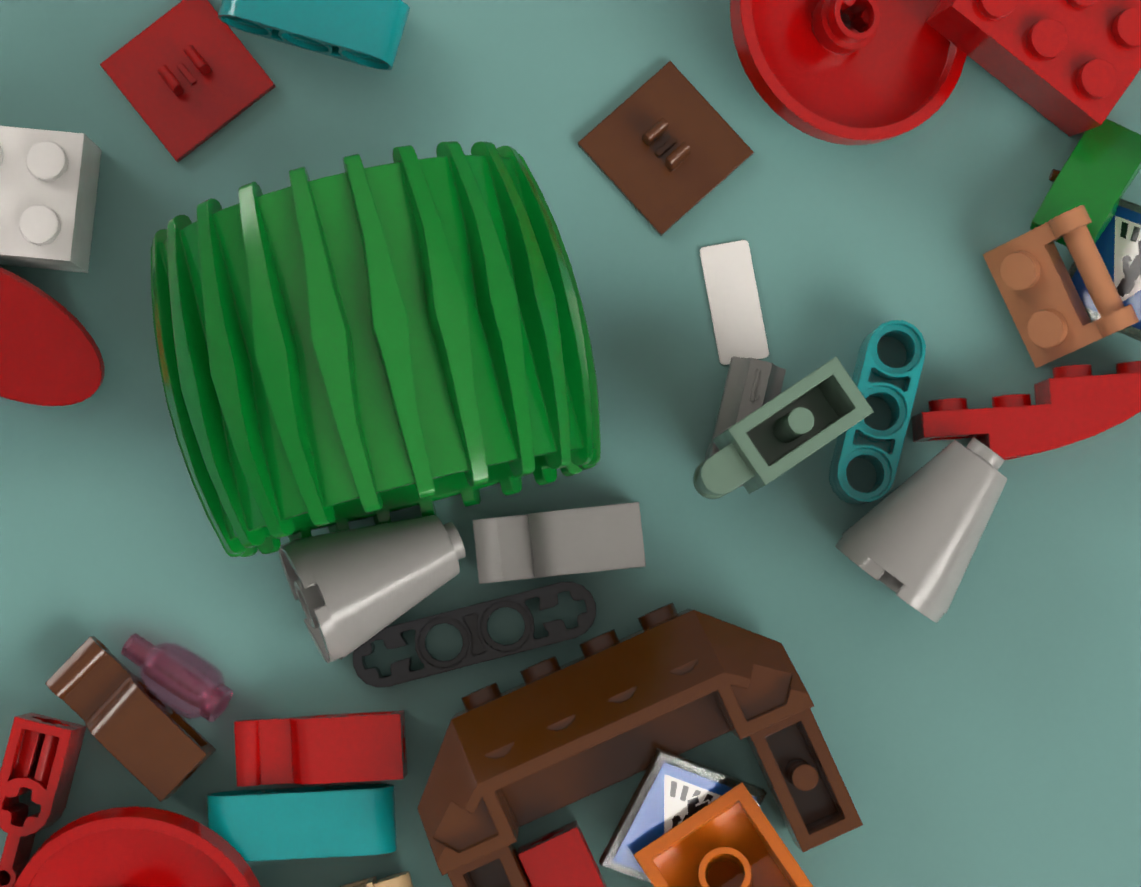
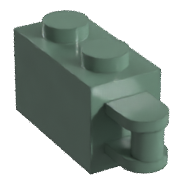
M836 356L714 438L713 441L720 451L697 466L693 474L694 487L701 496L708 499H718L742 484L750 494L769 484L874 411Z

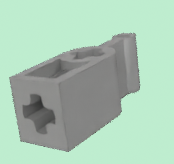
M639 502L473 520L479 584L646 566Z

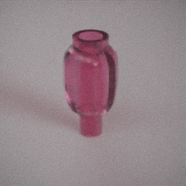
M137 633L133 634L124 644L121 654L140 667L141 679L146 689L159 701L181 716L188 719L203 717L211 723L224 712L231 701L233 690L224 685L222 672L198 653L175 643H163L155 646Z

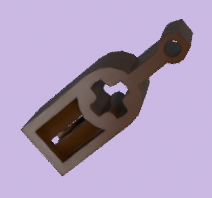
M90 636L45 683L56 696L62 699L85 721L91 734L160 802L173 796L216 751L160 694L141 678L133 675L95 636Z

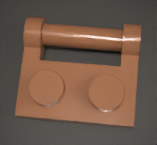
M1080 205L1066 211L1048 222L982 254L1035 368L1041 367L1139 322L1132 305L1124 306L1088 230L1087 225L1092 223V220L1085 205ZM1062 237L1100 315V318L1091 322L1055 246L1054 241Z

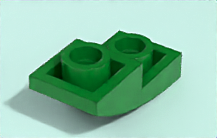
M1105 119L1101 126L1085 131L1032 220L1030 229L1032 230L1075 207L1085 205L1092 220V223L1088 224L1087 227L1096 243L1114 217L1121 197L1141 169V135L1109 119ZM1063 237L1056 240V242L1066 246Z

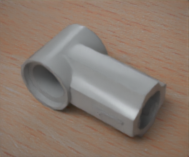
M734 356L731 358L712 440L705 453V460L720 451L713 441L714 438L781 393L786 369L754 358Z

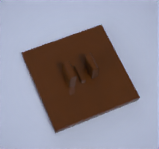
M671 61L578 142V146L660 236L668 231L754 153Z

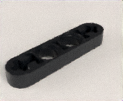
M559 582L384 628L354 650L353 667L358 677L366 684L374 687H390L577 638L589 630L596 617V603L592 594L583 585L574 582ZM563 591H569L570 596L575 601L584 600L586 612L577 615L578 626L566 629L562 619L544 622L543 625L549 635L534 638V617L525 603L526 600L539 597V611L558 605L557 594ZM510 607L515 609L524 619L525 630L523 636L513 644L503 645L497 643L488 632L489 617L499 608ZM442 623L455 626L460 631L463 639L461 652L455 658L446 661L434 658L426 647L428 632L434 626ZM412 629L416 631L415 650L424 664V668L412 670V657L392 663V675L382 676L378 667H367L365 656L374 652V641L383 640L387 649H395L409 645L403 636L404 631Z

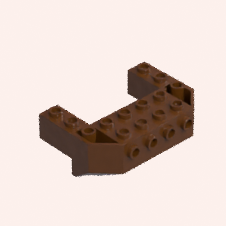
M673 602L639 617L638 620L642 630L622 639H618L615 630L612 629L579 644L584 656L560 666L556 656H552L520 671L524 683L501 693L495 682L462 697L461 700L465 710L456 713L450 721L417 808L442 876L448 874L453 887H532L513 844L517 842L519 827L725 733L731 732L740 740L747 738L791 838L802 852L862 826L863 823L810 708L814 707V704L782 643L693 609H686L677 613Z

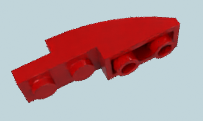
M1141 361L1116 364V374L1092 375V365L1089 364L1053 368V378H1048L1034 384L1036 405H1031L1030 394L991 397L992 408L968 409L967 398L928 401L929 412H921L911 417L913 442L972 439L974 437L1004 460H1010L1061 448L1093 437L1141 412Z

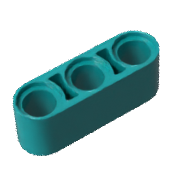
M222 0L218 18L225 24L247 33L378 70H391L410 7L401 0Z
M891 320L882 323L863 340L859 349L852 380L865 399L868 397H878L889 405L891 421L885 430H875L869 427L863 419L837 437L829 469V482L832 491L838 498L849 504L861 505L881 499L890 491L895 480L926 352V343L922 333L914 325L904 320ZM885 336L894 337L904 345L906 361L903 367L891 368L879 359L877 344L880 338ZM853 458H863L869 461L875 468L876 482L867 493L853 489L848 483L846 469Z
M393 784L252 789L207 794L208 828L228 841L245 861L367 856L397 851Z

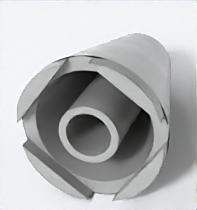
M974 437L966 447L954 440L843 532L841 539L835 547L875 580H880L896 592V595L935 623H938L951 605L1008 480L998 471L1005 460Z
M436 515L292 539L290 542L281 545L279 555L294 599H299L307 617L304 619L307 629L325 662L330 663L337 659L342 660L458 575L460 573L458 560L466 557V551L455 525L452 522L443 525Z

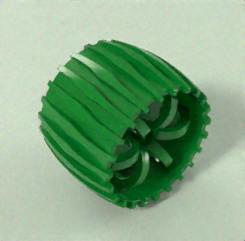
M457 141L441 142L437 145V157L418 159L414 148L411 145L393 149L394 163L368 168L363 167L359 154L343 157L344 173L310 181L305 167L289 171L290 187L263 195L260 186L256 182L243 185L238 190V204L222 209L218 200L210 198L197 205L196 222L192 223L186 215H178L168 222L167 229H161L156 232L151 246V296L154 333L166 402L178 445L191 481L208 520L225 552L230 557H250L255 555L258 549L262 554L274 553L280 549V538L288 536L290 541L292 539L312 536V530L328 527L330 533L349 530V522L373 517L375 525L391 522V512L415 506L420 507L422 517L436 515L434 501L460 494L465 507L480 504L481 496L479 489L500 484L503 494L509 496L522 490L521 477L533 474L537 484L546 485L556 480L558 468H560L563 475L568 477L580 473L582 469H590L600 461L601 428L598 385L591 339L582 299L569 257L550 209L524 158L514 148L501 146L496 149L492 142H476L471 147V155H465Z

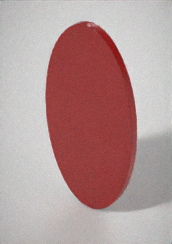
M0 267V396L18 402L41 406L72 405L91 397L101 386L105 375L103 357L92 336L78 319L58 301L27 280Z

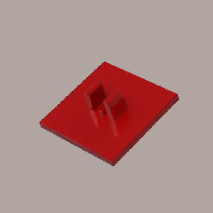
M182 0L100 64L177 162L185 158L276 87L229 26L218 18V12L208 0Z

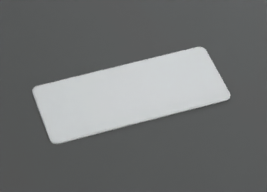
M741 240L702 247L700 249V258L720 363L722 365L730 364L733 356L754 359L768 357V344L748 241Z

